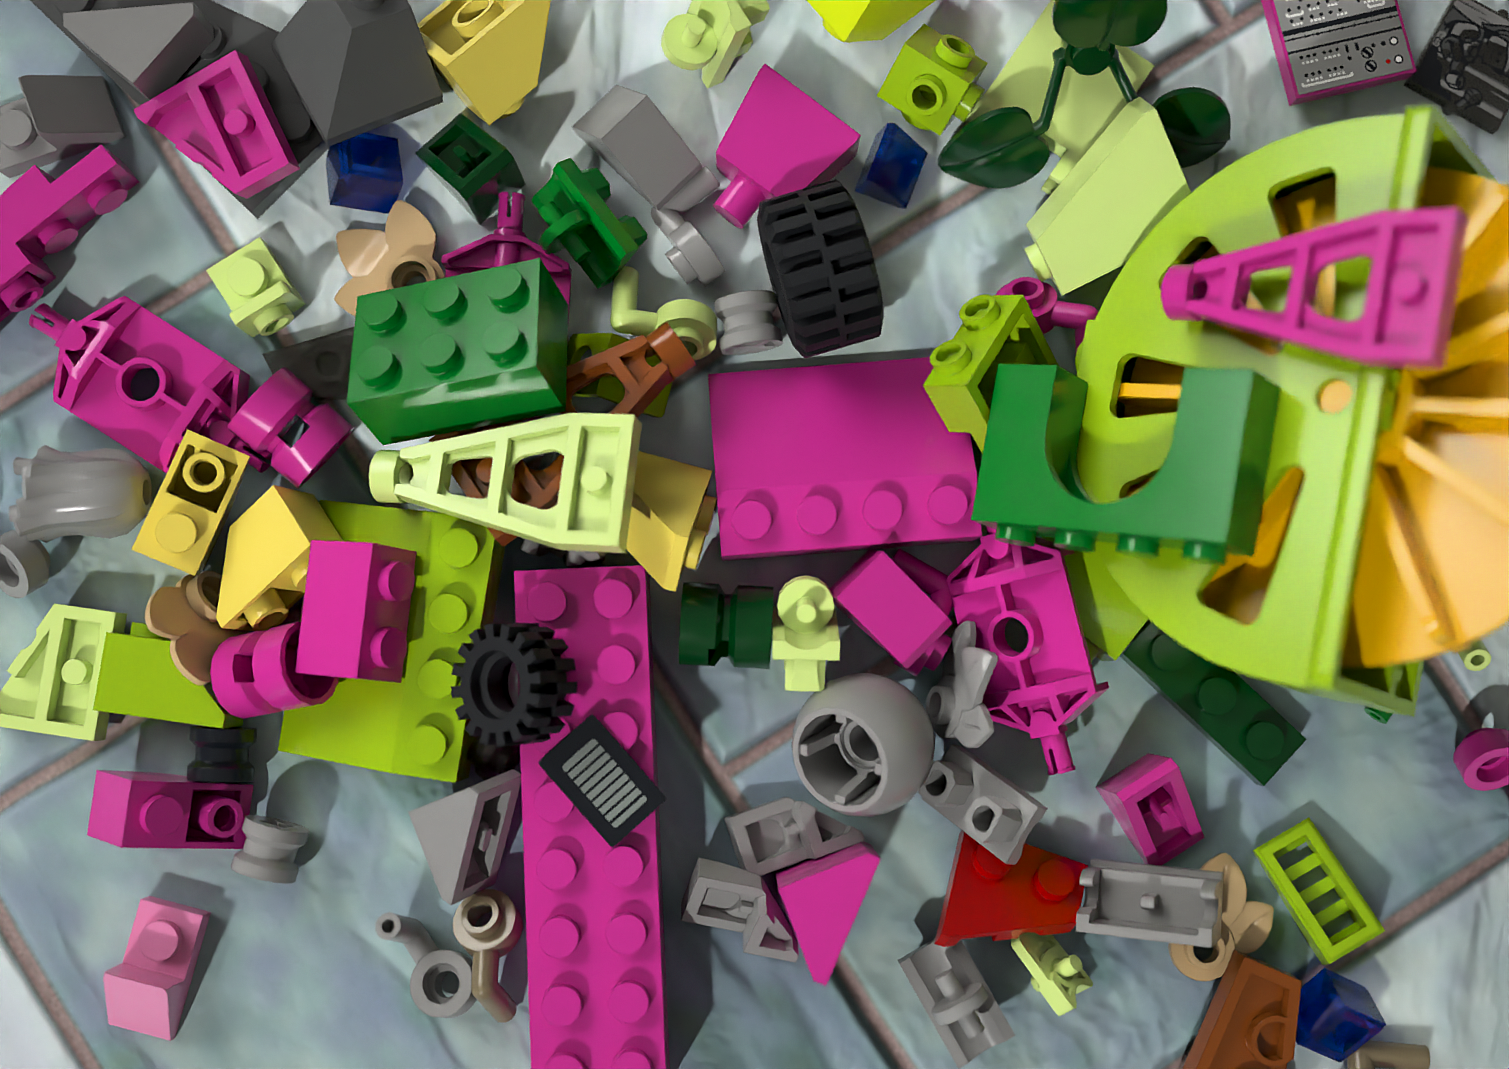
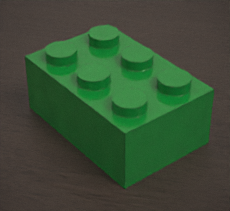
M540 258L358 296L347 405L382 445L566 411L568 303Z

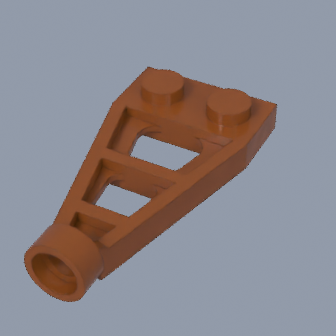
M665 322L646 337L640 335L567 366L566 411L557 413H578L572 404V397L575 392L604 376H613L621 382L625 394L622 401L608 414H633L638 418L668 384L690 370L696 363L673 329ZM656 355L660 363L654 367L650 366L646 358ZM530 418L435 435L429 441L435 442L519 424ZM560 454L549 467L543 470L530 469L523 459L515 465L511 491L512 498L518 503L542 510L551 509L558 503L564 456ZM493 458L466 459L453 463L452 476L466 497L483 499L488 496ZM487 527L494 539L503 547L518 537Z

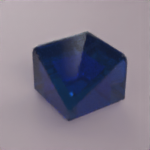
M365 132L330 146L326 156L330 205L384 214L389 213L393 204L397 201L403 185L398 139Z
M1322 969L1301 987L1296 1043L1340 1063L1387 1025L1370 993L1364 986L1329 969Z

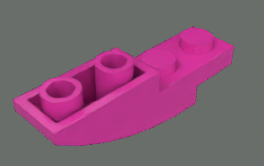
M102 144L57 179L47 174L38 166L33 165L0 195V322L11 313L23 311L34 305L42 297L43 288L57 278L42 258L47 254L62 251L71 245L77 238L80 228L98 214H107L118 208L126 200L128 191L139 183V180L127 165Z

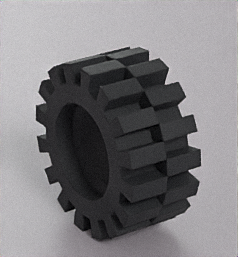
M492 623L484 625L485 629L474 630L469 635L473 643H462L457 652L465 659V662L454 663L451 674L461 677V686H451L452 698H462L463 705L455 709L459 720L471 719L465 730L471 737L481 736L480 743L487 746L496 745V747L544 742L551 739L550 734L559 733L565 726L559 717L571 716L575 706L565 700L566 694H577V682H567L566 675L567 672L576 670L574 659L561 658V655L568 649L564 640L552 639L555 631L549 627H539L537 623ZM512 663L517 668L520 681L516 705L513 704L508 689V676Z

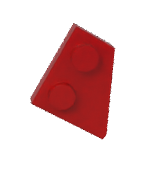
M962 830L956 846L934 944L949 947L955 946L960 939L992 936L993 941L1017 939L1020 935L1027 932L1037 933L1040 936L1069 933L1076 926V913L1082 904L1085 886L1079 884L1082 870L1087 868L1088 865L1026 843L1023 845L1022 855L1017 864H1006Z

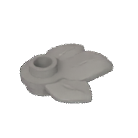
M965 621L954 630L951 636L952 641L944 656L942 678L929 691L926 700V711L933 729L939 737L945 739L957 738L964 747L977 748L985 743L994 732L992 718L982 701L990 677L997 664L998 656L986 649L975 647V622Z

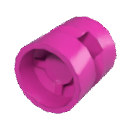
M283 367L265 381L232 418L228 429L255 453L268 450L272 454L270 466L299 489L339 449L354 430V426L330 405L315 406L311 403L313 391L290 370ZM301 418L310 428L292 446L282 437Z
M301 622L229 637L219 644L212 657L210 676L213 691L220 705L229 714L241 719L281 712L282 710L286 711L323 704L333 695L339 677L295 673Z

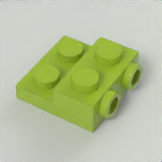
M983 294L970 299L959 311V317L963 323L953 339L940 344L930 356L933 370L923 384L924 389L948 431L971 433L982 454L998 364L1058 365L1024 295Z

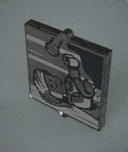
M1450 0L1415 63L1416 72L1409 79H1406L1404 86L1440 105L1442 113L1446 116L1454 113L1490 134L1498 131L1509 111V13L1504 9L1496 12L1476 0Z

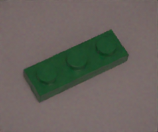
M1150 619L1143 625L1120 655L1128 665L1257 785L1265 786L1307 740L1232 669L1216 664L1184 647L1157 627Z

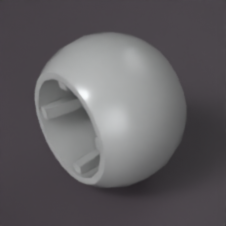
M853 673L830 680L825 684V688L822 691L814 692L808 698L797 717L792 732L791 747L794 764L800 779L818 801L833 811L848 816L874 817L889 813L909 802L926 782L933 764L935 737L927 711L919 699L907 687L881 675Z

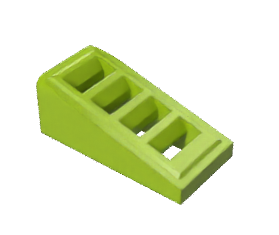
M1309 817L1253 850V853L1322 965L1331 964L1385 932V929ZM1306 842L1313 854L1283 870L1276 859ZM1320 865L1326 877L1298 893L1292 881ZM1334 888L1340 900L1313 915L1306 904ZM1348 911L1354 923L1328 938L1321 927Z

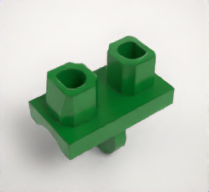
M568 158L555 165L550 180L531 199V202L538 209V213L549 226L538 241L546 254H554L566 249L574 261L581 266L596 288L599 289L612 282L630 258L647 240V232L635 217L625 215L617 219L606 205L607 200L611 196L610 184L598 168L580 170L572 158Z

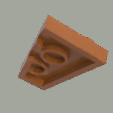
M1234 949L1182 1069H1287V1063L1294 1059L1302 981L1291 973Z

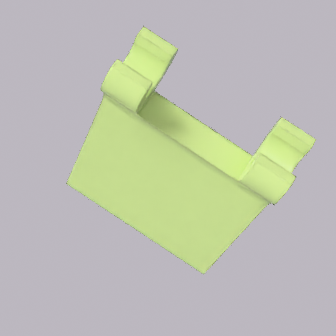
M1055 0L1049 2L992 85L974 106L965 121V126L989 111L1004 107L1023 108L1030 114L1033 123L1039 119L1054 67L1052 54L1055 50L1063 47L1061 37L1055 31L1052 21V8ZM1115 45L1119 53L1120 62L1137 93L1155 65L1128 47ZM1070 66L1065 68L1048 131L1040 135L1047 141L1049 150L1061 157L1041 188L1048 195L1054 192L1127 105L1110 67L1095 75H1081Z

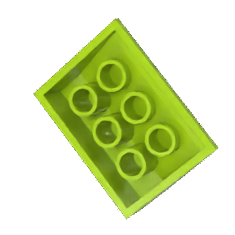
M320 500L321 507L344 542L376 543L416 551L415 584L411 594L406 637L407 652L403 663L401 683L339 677L333 695L323 704L284 711L278 751L387 773L454 783L469 778L475 736L471 737L465 730L471 719L459 720L455 709L463 705L462 698H452L451 686H461V677L451 674L454 663L465 662V659L457 653L462 643H473L469 635L474 630L485 629L484 625L494 622L505 546L503 547L494 539L486 526L444 513ZM302 602V608H301V614H300V620H299V622H301V619H302L303 602Z

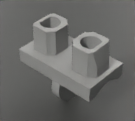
M951 744L942 761L936 760L933 762L926 782L919 789V794L922 796L923 801L1006 864H1017L1022 855L1023 845L1028 834L1043 818L1048 809L1023 791L1016 783L1005 778L967 749Z
M935 939L898 959V962L959 1069L985 1050L1006 1042L1014 1037L1015 1034L962 940L960 939L955 946L942 947L934 944Z

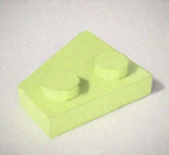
M54 604L37 627L36 637L32 644L22 649L7 669L11 677L0 691V727L90 741L105 740L110 713L93 710L106 632L124 633L127 613Z

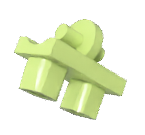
M692 0L686 14L676 15L668 21L661 36V47L664 55L672 64L681 69L697 70L702 68V81L707 89L723 82L734 59L748 52L753 42L750 27L764 21L770 10L767 0Z
M805 575L791 579L780 590L777 606H773L772 660H784L785 690L822 691L825 688V662L840 661V637L832 592L827 584L817 577Z

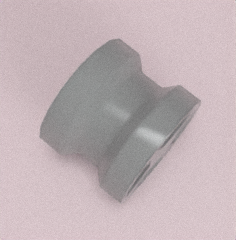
M769 290L745 291L730 294L714 301L715 315L723 321L724 334L720 338L722 354H752L771 350L783 344L781 329L774 325L772 313L777 308L775 292Z
M259 815L245 816L242 831L246 836L243 849L234 854L231 869L244 876L262 881L282 884L296 882L299 868L295 863L298 848L307 843L310 833L309 829L277 818Z

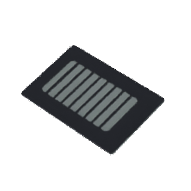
M590 715L538 762L541 768L611 847L618 844L666 801V796L594 715Z

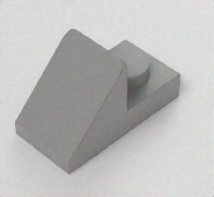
M24 75L18 77L24 98L0 106V173L8 178H12L25 173L33 165L40 168L96 148L101 144L104 145L126 137L107 80L103 76Z

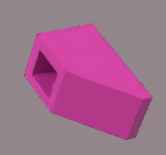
M97 770L87 835L120 848L243 849L246 836L242 831L245 816L250 814L254 785L240 782L187 780V776L157 772Z

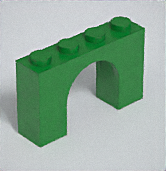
M998 364L971 517L972 521L996 529L995 540L1013 545L1035 546L1036 536L1053 537L1054 546L1080 552H1095L1096 542L1117 543L1116 552L1150 559L1159 557L1160 548L1181 549L1182 559L1210 565H1225L1227 554L1255 555L1281 390L1279 386L1254 369L1184 368L1173 439L1168 456L1161 469L1145 487L1135 494L1111 503H1094L1084 490L1077 469V449L1088 382L1058 365Z

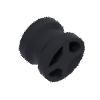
M190 726L189 740L195 745V759L187 765L186 779L204 782L254 781L255 768L248 761L249 748L257 739V729L250 727L221 729L207 726Z

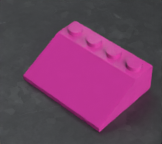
M930 357L708 374L722 561L964 543L980 538L982 536L981 524L971 520L977 488V472L970 433L949 432L924 389L923 384L933 370Z

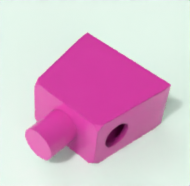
M764 64L757 73L716 151V169L729 179L731 183L716 200L713 207L729 223L743 229L759 208L761 201L833 179L857 155L861 135L767 64Z

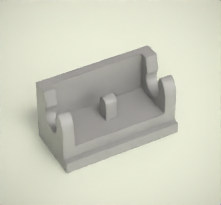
M1091 859L1090 866L1083 869L1080 875L1079 884L1085 886V901L1083 907H1080L1076 913V932L1212 948L1221 939L1224 872Z

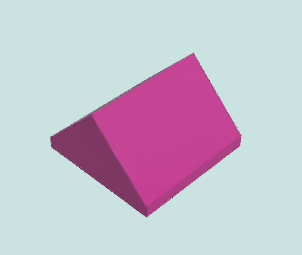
M860 842L817 859L809 858L776 871L780 895L813 981L824 986L829 981L881 860L872 845L867 842Z

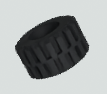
M835 179L761 201L757 216L761 246L773 292L776 295L777 305L794 348L803 358H809L879 337L882 330L884 309L877 269L862 219L853 198L845 187Z

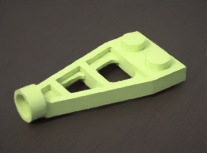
M566 413L406 447L400 450H378L372 458L369 469L370 491L377 502L416 504L559 550L626 553L642 423L633 414ZM548 452L561 453L564 456L557 505L551 509L542 510L516 502L511 496L515 465L523 458ZM493 458L488 496L486 498L478 499L449 493L453 463L466 459Z

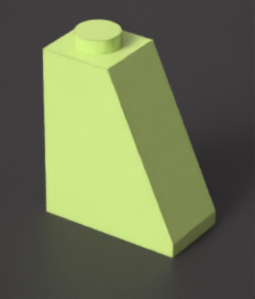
M1142 97L1129 102L1026 224L1034 244L1024 248L1027 258L1038 280L1043 282L1051 278L1062 296L1125 265L1151 230L1181 200L1191 193L1154 106Z

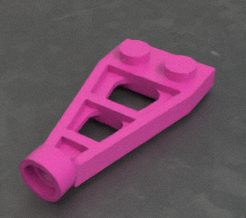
M1459 208L1379 211L1198 261L1194 264L1173 265L1167 270L1162 281V307L1170 320L1211 321L1365 366L1444 368L1469 217ZM1365 256L1371 258L1372 266L1363 316L1352 322H1344L1317 314L1314 310V303L1320 271L1333 263ZM1293 267L1285 311L1276 313L1246 308L1252 274L1258 271Z

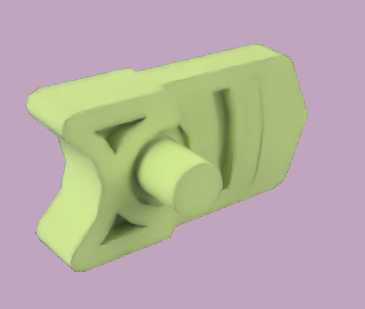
M1027 932L1020 935L1017 939H1011L1013 950L1032 974L1031 984L1033 988L1041 992L1058 1016H1062L1077 1007L1075 994L1093 986L1092 980L1083 970L1080 958L1074 954L1068 955L1053 935L1040 936L1037 933Z

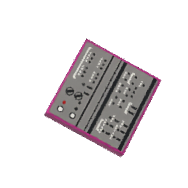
M1261 0L1289 106L1406 80L1416 72L1397 0Z

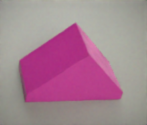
M868 550L830 588L834 605L906 670L953 624L947 615L884 551Z
M1147 753L1096 786V789L1145 864L1162 866L1205 838L1179 766L1170 757Z

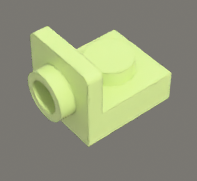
M260 237L206 270L232 312L229 316L235 326L251 337H255L258 334L267 336L280 331L294 319L293 312L306 305L268 244Z

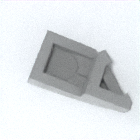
M782 797L724 817L740 869L759 876L808 858L817 859L865 841L862 831L835 820L804 801H795L789 797Z
M698 858L681 901V921L743 933V953L796 963L799 957L798 941L763 878L731 865Z

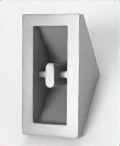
M193 2L63 13V26L88 50L148 100L171 88L214 40L213 26Z
M615 85L572 126L574 132L658 211L702 169L700 161L651 99L645 94L619 85Z
M514 769L408 812L440 896L450 905L496 883L521 785V774Z

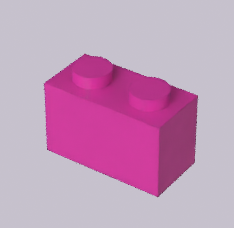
M311 540L295 673L401 683L403 663L407 652L406 637L411 594L415 584L416 551L376 543Z

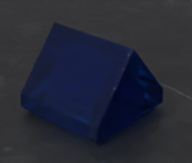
M887 123L875 135L854 191L895 207L906 209L928 152L896 123Z

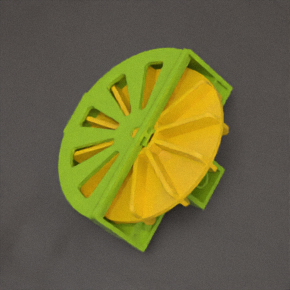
M1436 105L1406 107L1405 114L1343 120L1310 128L1274 141L1238 159L1207 179L1181 200L1151 230L1131 255L1112 284L1095 320H1087L1084 339L1079 345L1075 357L1077 376L1088 382L1077 449V469L1082 486L1094 503H1111L1135 494L1155 477L1168 456L1173 439L1184 368L1254 369L1281 388L1255 555L1227 554L1225 565H1210L1182 559L1181 549L1160 548L1159 557L1156 559L1116 552L1117 543L1096 542V549L1110 574L1131 602L1157 627L1184 647L1204 658L1242 674L1299 692L1337 701L1361 704L1388 713L1415 717L1424 659L1450 651L1457 653L1471 648L1472 642L1493 633L1509 623V184H1501L1496 180ZM1459 208L1469 217L1444 368L1365 366L1211 321L1170 320L1162 307V281L1167 270L1173 265L1194 264L1198 261L1379 211ZM1365 256L1333 263L1321 270L1314 303L1315 312L1321 316L1344 322L1360 319L1364 313L1372 259ZM1293 267L1258 271L1252 274L1246 308L1276 313L1285 311Z

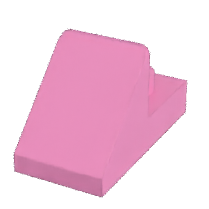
M153 896L140 899L123 962L104 972L103 982L108 1024L169 1041L176 1037L211 912Z

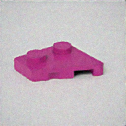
M237 50L230 52L133 109L139 120L159 131L176 145L175 148L193 162L204 166L212 173L216 180L234 194L246 199L300 169L248 56Z

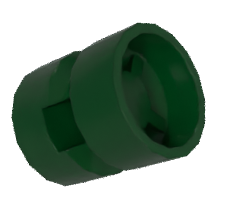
M683 582L679 631V664L715 666L721 657H728L733 667L770 669L774 587L738 585L732 594H725L719 584Z

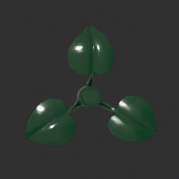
M1055 0L1052 8V21L1055 31L1061 37L1063 47L1055 50L1052 54L1054 67L1039 119L1033 123L1030 114L1019 107H1004L989 111L968 123L948 141L938 156V166L943 172L953 177L986 188H1009L1033 178L1042 170L1049 159V145L1040 135L1048 131L1065 68L1070 66L1081 75H1095L1110 67L1127 104L1138 98L1120 62L1119 53L1115 45L1132 47L1148 41L1165 21L1167 0ZM1198 87L1180 88L1160 96L1152 104L1157 110L1181 169L1196 165L1220 151L1227 141L1231 139L1229 110L1221 97L1212 91Z

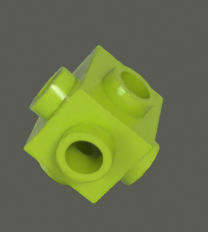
M923 24L904 43L877 96L900 110L904 119L911 125L922 130H932L941 136L955 118L965 123L968 115L981 99L985 89L976 83L988 63L975 56L972 46L963 39L950 34L942 35L928 25Z

